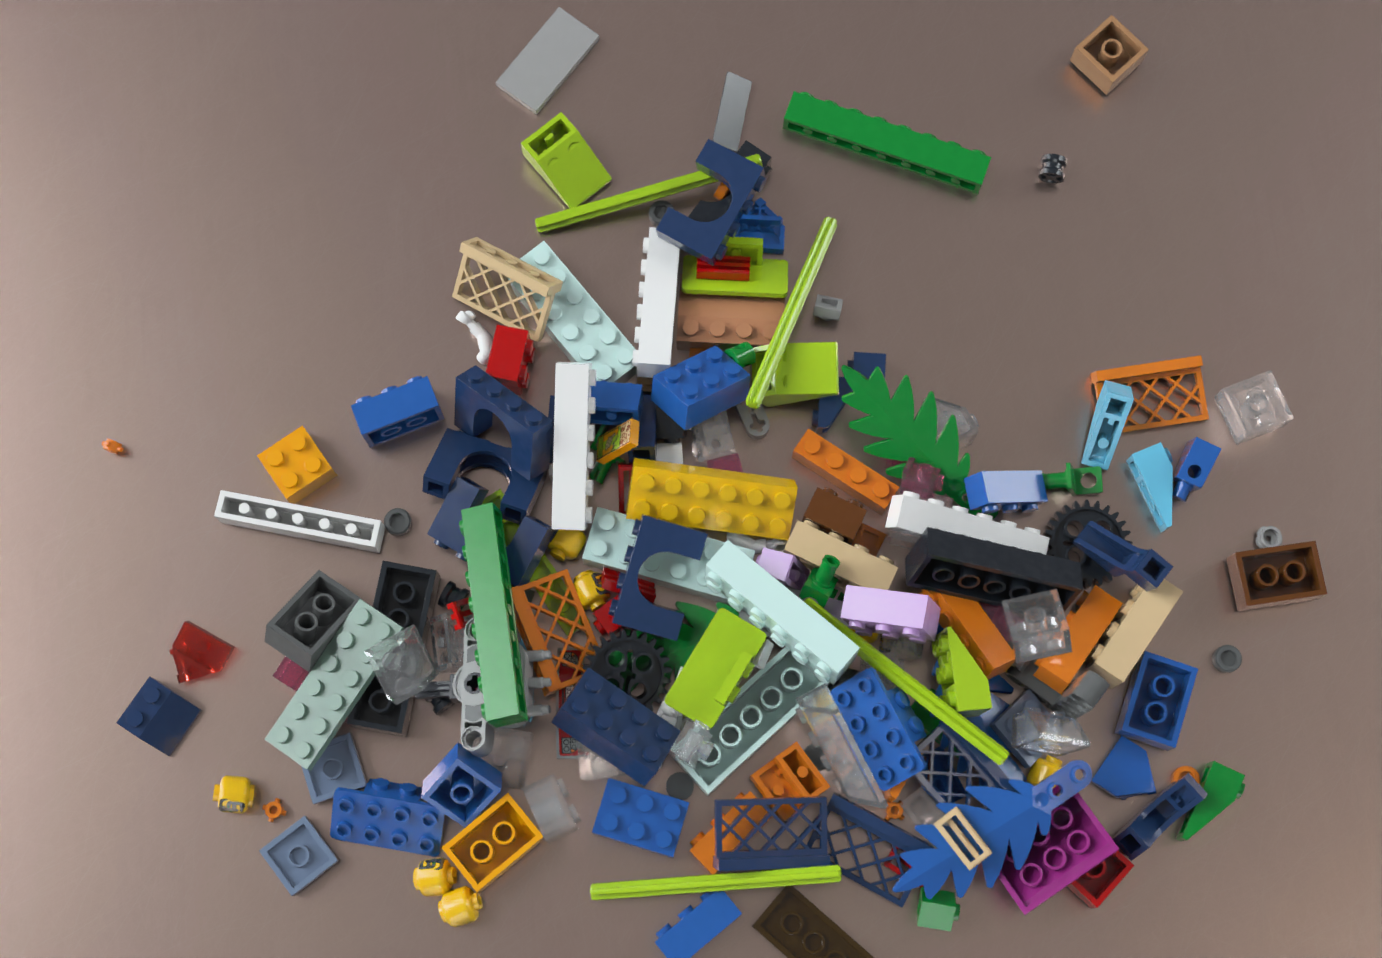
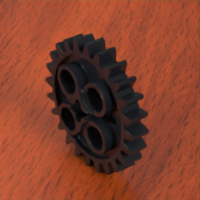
M1088 499L1083 502L1082 507H1080L1077 501H1074L1072 503V510L1069 506L1064 505L1062 508L1063 514L1057 511L1053 515L1056 521L1049 520L1047 523L1052 530H1045L1043 533L1044 536L1050 538L1048 543L1050 550L1047 551L1046 555L1070 560L1068 558L1069 551L1078 553L1080 556L1082 581H1084L1086 588L1091 587L1092 581L1095 582L1096 586L1100 587L1103 584V579L1110 583L1113 578L1108 571L1076 545L1065 546L1063 544L1064 541L1072 543L1077 537L1069 534L1067 525H1075L1080 533L1089 521H1093L1123 540L1131 533L1128 530L1122 531L1126 521H1116L1119 512L1110 515V506L1107 505L1101 510L1099 501L1093 507H1090Z
M621 628L620 635L617 637L612 631H609L610 639L608 641L600 636L602 645L600 647L595 644L591 645L595 653L594 655L585 654L586 658L590 660V664H582V668L587 670L589 667L606 680L610 678L616 679L617 687L622 690L624 678L620 675V672L626 671L628 650L632 649L633 653L629 662V670L633 674L626 678V693L653 711L651 702L654 700L661 704L662 701L658 694L668 693L663 687V683H671V680L665 677V673L671 672L672 669L663 665L670 659L668 656H660L664 648L662 646L654 648L657 642L654 637L646 642V632H643L638 638L635 629H632L628 636L625 630ZM614 651H620L622 653L621 661L615 665L610 664L608 661L609 655ZM642 655L648 656V666L638 669L636 667L637 658ZM636 683L644 684V691L639 696L631 694V688Z

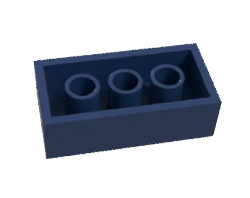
M589 667L578 680L551 721L555 726L643 786L657 773L682 732Z

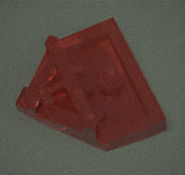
M185 621L172 645L173 649L169 650L170 655H173L178 675L176 676L178 683L222 671L235 646L194 623Z

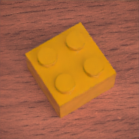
M303 425L257 455L282 494L292 504H296L337 476Z

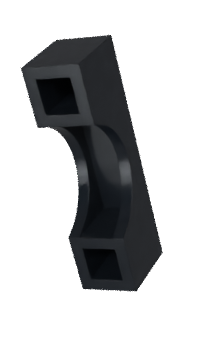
M746 140L737 151V154L743 157L759 154L765 170V178H768L772 171V157ZM732 194L723 200L715 202L700 200L688 217L699 222H710L720 218L729 209Z

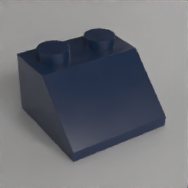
M149 676L116 723L170 757L202 710L160 681Z

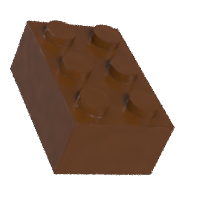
M1316 540L1235 552L1226 558L1237 611L1318 600L1328 594Z

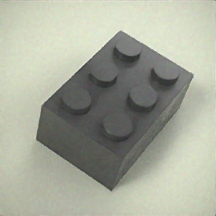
M318 570L268 622L264 642L310 672L361 598Z

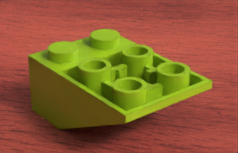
M562 112L521 142L523 156L569 208L580 206L612 181L611 176L579 131Z
M787 343L761 404L772 407L838 395V343ZM769 345L753 348L756 354V362L752 364V383Z
M946 627L936 635L935 641H932V652L934 657L938 658L939 668H936V680L938 684H941L943 693L940 699L964 717L979 716L992 709L988 679L952 627Z

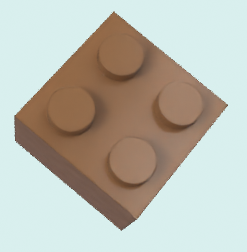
M1111 15L1076 46L1070 61L1107 95L1143 62L1149 49Z

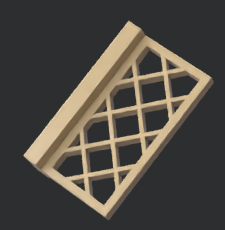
M478 237L463 241L459 252L463 253L452 297L508 327L528 330L532 340L536 342L542 341L555 293L561 291L563 281ZM471 259L477 261L480 273L473 275L469 266ZM492 270L498 272L502 284L494 286L489 272ZM483 275L488 290L484 292L480 291L475 280L476 277ZM469 281L475 296L469 297L462 293L465 282ZM514 281L520 284L524 295L516 298L510 284ZM503 286L510 301L502 304L496 290ZM490 292L496 307H488L482 295ZM538 293L545 297L543 308H537L532 294ZM525 297L532 311L526 315L523 314L518 300ZM512 304L517 319L509 318L504 306ZM531 315L534 316L537 323L536 332L529 328L525 318Z

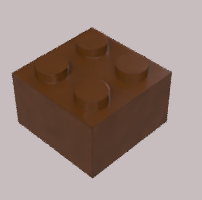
M817 487L802 522L804 520L811 521L819 526L818 530L826 534L834 532L844 538L843 542L852 545L867 510L863 509V504L856 500L848 499L846 501L838 497L839 494L830 488L824 487L821 489Z

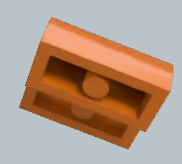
M797 741L749 777L764 798L814 797L821 795L830 788V785ZM782 804L775 814L784 822L793 815L795 810L789 804ZM794 804V805H795L797 808H799L802 804Z

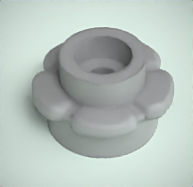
M1263 526L1256 533L1255 541L1259 548L1281 546L1282 534L1274 526ZM1269 536L1271 541H1267L1266 537Z

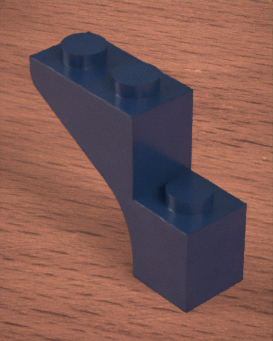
M854 352L852 360H847V366L858 371L868 379L875 367L878 366L885 377L886 354ZM839 376L838 395L814 399L818 400V410L813 409L812 425L817 426L816 434H825L829 431L846 404L842 401V395L853 392L845 377Z
M1089 521L1072 542L1111 575L1118 577L1125 574L1146 592L1158 588L1174 567L1153 549H1140L1093 521Z

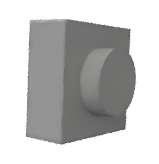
M817 294L813 315L819 316L823 320L834 319L839 321L843 300Z

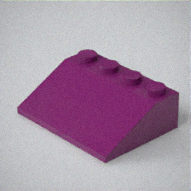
M1058 785L1052 789L1055 796L1060 792ZM1076 793L1051 811V824L1047 835H1041L1037 823L1032 847L1020 870L1015 869L1008 842L1006 856L998 878L1023 914L1027 915L1120 849L1081 795Z

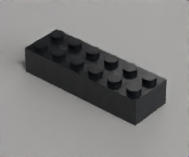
M927 527L905 558L907 586L1057 620L1083 590L1080 562L998 544L988 540H981L963 534L947 532L937 528Z
M382 561L372 607L405 628L406 631L348 715L347 724L351 727L406 737L415 698L414 687L419 679L441 577L437 570Z

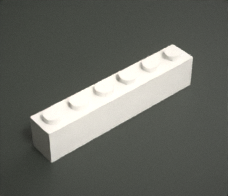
M650 227L649 238L644 237L643 253H647V260L642 259L641 275H645V282L640 281L639 297L643 298V304L637 305V320H641V327H635L634 343H639V349L633 350L632 366H637V377L653 378V375L671 367L680 248L659 238L656 228Z
M556 363L552 529L585 530L588 527V523H592L593 507H588V496H593L594 487L593 480L589 479V469L594 468V452H590V441L595 439V425H590V416L595 414L596 398L591 397V386H596V369H592V363Z
M224 490L220 491L214 515L215 518L224 524L380 553L385 532V525L381 520Z
M904 491L903 495L892 496L885 528L919 538L927 527L937 528L1028 551L1040 552L1045 555L1047 553L1050 538L1040 535L1041 531L1038 529L1025 527L1022 530L1016 528L1017 523L1001 520L1000 523L992 521L993 516L977 513L975 516L968 514L969 509L964 507H945L944 502L931 498L928 501L919 499L920 495L914 492Z

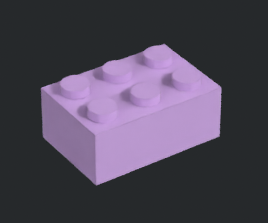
M846 585L840 618L848 624L849 628L855 629V633L858 635L872 636V633L882 634L883 638L899 640V636L909 637L911 642L925 644L926 640L935 641L941 608L929 595Z

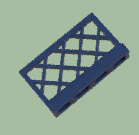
M940 721L939 725L917 745L920 753L929 754L928 771H921L914 775V777L937 803H951V796L965 797V805H971V797L973 796L967 791L965 794L952 793V776H966V786H971L972 777H981L987 787H995L1018 793L1009 784L1010 779L992 759L943 721ZM940 733H943L949 740L948 752L934 751L935 738ZM929 745V751L923 750L926 746ZM954 747H955L960 753L954 752ZM934 754L948 755L947 772L933 771ZM953 755L965 758L967 761L966 773H953ZM972 768L977 772V774H972ZM922 774H928L927 780ZM933 774L947 775L946 792H937L932 787ZM940 795L946 796V802Z
M834 792L827 805V817L833 811L842 816L845 827L829 832L827 826V838L832 851L828 855L833 856L835 863L830 861V865H839L837 854L852 850L857 866L848 869L841 867L842 875L903 907L911 890L904 891L899 899L889 893L886 882L899 879L904 874L899 859L901 853L897 852L896 846L905 852L934 848V846ZM846 819L855 823V825L848 826ZM819 822V823L817 824V826H816L819 830H820V822ZM857 827L866 829L870 841L854 845L849 830ZM815 830L807 843L809 848H812L815 840L820 839V835ZM846 831L851 847L835 851L830 835ZM871 833L880 838L873 840ZM886 840L892 844L895 855L879 859L874 843ZM871 845L875 861L860 865L855 849ZM896 858L901 874L885 878L880 863ZM877 864L882 880L870 883L864 879L861 868ZM858 870L860 877L851 871ZM883 883L885 890L877 887L876 885Z
M826 796L714 800L715 855L713 856V867L716 870L788 869L830 865V855H828ZM810 803H819V815L811 822L802 811ZM782 804H789L795 812L784 823L775 812ZM794 804L802 805L799 808H797ZM747 805L744 810H742L739 806ZM754 805H761L768 813L756 824L747 813ZM766 805H774V806L770 809V808H769L768 806H766ZM722 806H734L740 812L730 825L722 819ZM800 815L809 826L798 837L788 826ZM772 816L781 827L770 838L761 827ZM743 817L754 826L744 839L733 830ZM819 822H820V830L816 827V825H817ZM722 824L726 827V829L723 832ZM812 829L820 835V847L809 848L802 841ZM786 830L795 841L788 849H781L775 841ZM757 831L768 840L760 850H754L747 844ZM731 832L740 843L732 851H722V840ZM799 843H800L804 848H796V847H797V846L799 845ZM771 845H773L776 849H768V848H769ZM743 846H745L748 850H740V849H741Z

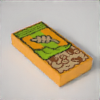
M631 418L598 437L597 462L606 464L638 446L639 421Z

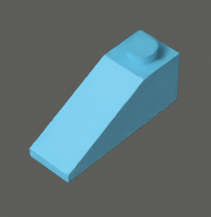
M1107 380L1104 381L1095 407L1081 461L1082 464L1092 467L1100 466L1101 469L1108 471L1134 400L1130 386Z
M1160 442L1132 454L1126 462L1162 533L1172 526L1173 466L1171 463L1173 460L1169 450L1164 448Z

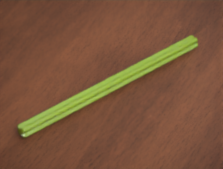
M759 154L745 157L763 167ZM696 171L535 219V224L538 232L543 233L719 181L701 171Z
M825 217L746 397V405L749 408L758 409L763 401L837 228V220L835 218Z
M811 598L804 600L808 606L860 647L857 653L860 658L995 763L1002 765L1010 754L1009 751Z
M839 865L593 883L590 887V895L592 900H608L836 883L842 880V871Z

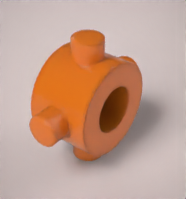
M107 438L106 441L102 442L103 449L110 453L118 455L119 452L123 451L122 444Z
M275 798V801L269 802L267 805L264 804L262 810H265L266 815L269 817V822H274V819L285 816L287 813L282 804H280L281 799Z
M901 800L892 803L886 801L884 803L887 815L885 819L890 821L891 819L899 818L902 821L905 818L902 807L904 803Z

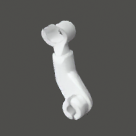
M460 311L456 319L466 324L470 328V332L477 338L480 350L477 354V360L481 364L487 365L493 342L492 335L479 322L474 321L476 316L473 311Z
M727 532V540L732 544L755 550V554L762 553L763 547L783 552L787 540L781 539L754 540L744 534Z

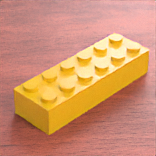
M634 458L626 506V519L641 520V516L644 514L686 527L789 540L798 487L793 479Z

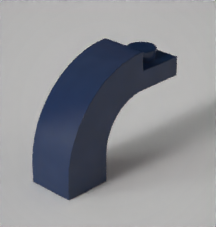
M1187 773L1177 782L1170 784L1144 806L1114 836L1113 841L1131 861L1150 848L1155 840L1171 824L1204 800L1208 793Z

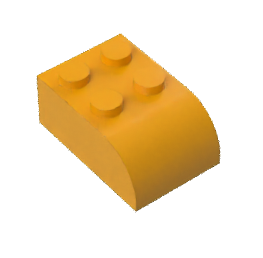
M507 793L446 843L442 849L475 891L481 893L529 853L544 836L512 796Z

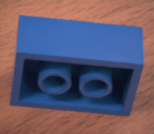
M715 345L653 375L651 401L686 431L745 401L749 392L751 375Z
M422 376L413 377L405 385L387 387L379 395L361 397L356 400L355 404L350 405L361 435L370 448L445 419L428 376L423 378Z
M1144 651L1134 666L1115 733L1166 751L1175 749L1198 668Z
M608 778L592 833L674 858L690 802Z

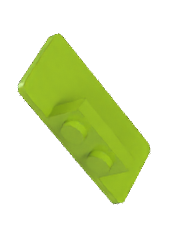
M730 237L725 245L728 247L725 256L750 257L749 281L697 279V257L686 255L683 258L681 286L683 293L785 298L788 295V261L782 259H762L763 238Z
M720 608L667 693L664 700L665 703L702 727L712 729L728 702L733 704L741 689L738 688V685L743 677L748 679L754 670L755 664L752 662L767 638L765 632L725 608Z

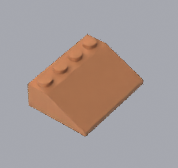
M681 273L676 340L677 350L690 351V348L709 349L716 345L722 351H725L743 342L750 343L753 348L769 345L785 310V298L686 294L681 291Z

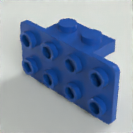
M871 667L830 691V696L882 791L891 789L926 768V762L915 742L925 738L927 735L922 721L915 715L910 706L909 697L899 687L886 690L876 670Z
M370 778L364 791L342 787L335 790L330 836L336 840L437 857L441 851L445 814L428 802H422V787H417L412 783L400 784L389 782L384 778Z

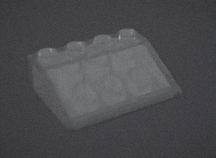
M825 683L797 697L799 707L795 709L802 724L808 722L812 730L808 732V735L815 748L821 747L824 755L820 756L827 772L833 770L837 778L832 781L839 795L845 793L849 802L883 809L888 807L886 799L849 730L839 707L836 705L827 684Z

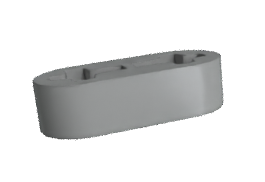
M741 403L735 405L748 436L757 440L764 438L769 432L770 424L762 404L758 409L751 408L752 412L750 413L746 405L741 406ZM755 416L759 424H764L761 432L751 429L753 427L752 417Z

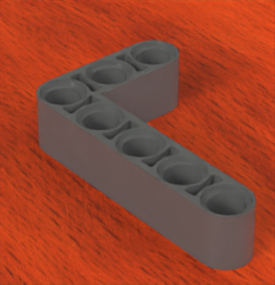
M1035 658L1023 672H1020L1012 665L1006 672V676L1025 691L1030 689L1043 705L1068 722H1072L1093 710L1110 686L1100 675L1088 670L1070 682L1063 693L1059 694L1033 676L1038 669V666L1034 664L1037 660Z

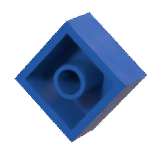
M458 742L423 780L421 798L466 828L502 790V772L482 758L471 754Z

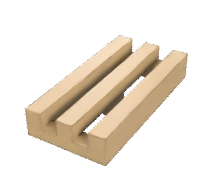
M957 806L934 823L935 827L969 871L992 854V851ZM954 815L957 816L984 851L981 855H979L952 820ZM945 822L949 824L975 859L972 862L969 861L943 827Z

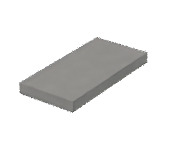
M558 7L496 81V86L537 115L599 41V35Z

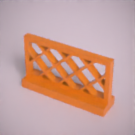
M1201 355L1099 370L1090 374L1092 384L1095 386L1097 401L1105 380L1126 384V386L1138 382L1146 388L1139 400L1134 397L1133 402L1135 405L1129 412L1125 425L1127 422H1130L1132 426L1123 427L1122 433L1209 419L1201 366H1203ZM1194 374L1196 385L1191 392L1179 384L1184 375ZM1178 376L1176 381L1170 377ZM1161 378L1172 384L1165 396L1153 388L1157 380ZM1152 380L1149 385L1144 381ZM1175 388L1187 395L1180 407L1168 399ZM1149 391L1161 399L1154 411L1142 403ZM1190 399L1199 404L1201 415L1191 416L1183 410ZM1164 403H1167L1176 410L1171 420H1165L1157 414ZM1138 407H1141L1150 414L1145 424H1139L1131 418ZM1179 414H1182V415L1185 417V418H1178V419H1177V417L1179 416ZM1153 418H1156L1158 420V422L1150 423L1153 420Z
M565 569L522 586L511 588L516 627L527 651H548L546 646L550 638L564 643L559 657L552 654L551 659L533 662L536 676L550 678L552 681L550 687L541 688L544 696L576 684L582 676L576 677L578 671L582 673L586 671L580 667L585 654L594 655L595 653L593 648L592 651L588 649L589 644L590 646L592 644L598 646V643L568 570ZM562 577L567 587L564 596L549 590L552 582ZM548 583L546 588L540 586ZM534 588L543 592L544 594L539 605L529 602L524 591ZM547 595L561 600L556 614L542 608ZM564 603L575 607L577 615L574 622L560 616ZM539 612L554 618L549 631L538 627L536 619ZM557 620L572 626L567 639L552 633ZM575 628L586 633L588 639L584 647L570 641ZM542 634L546 635L545 641L542 637ZM567 646L582 651L577 665L562 659ZM552 659L557 661L555 666L553 664ZM560 663L575 669L571 679L562 683L557 674Z

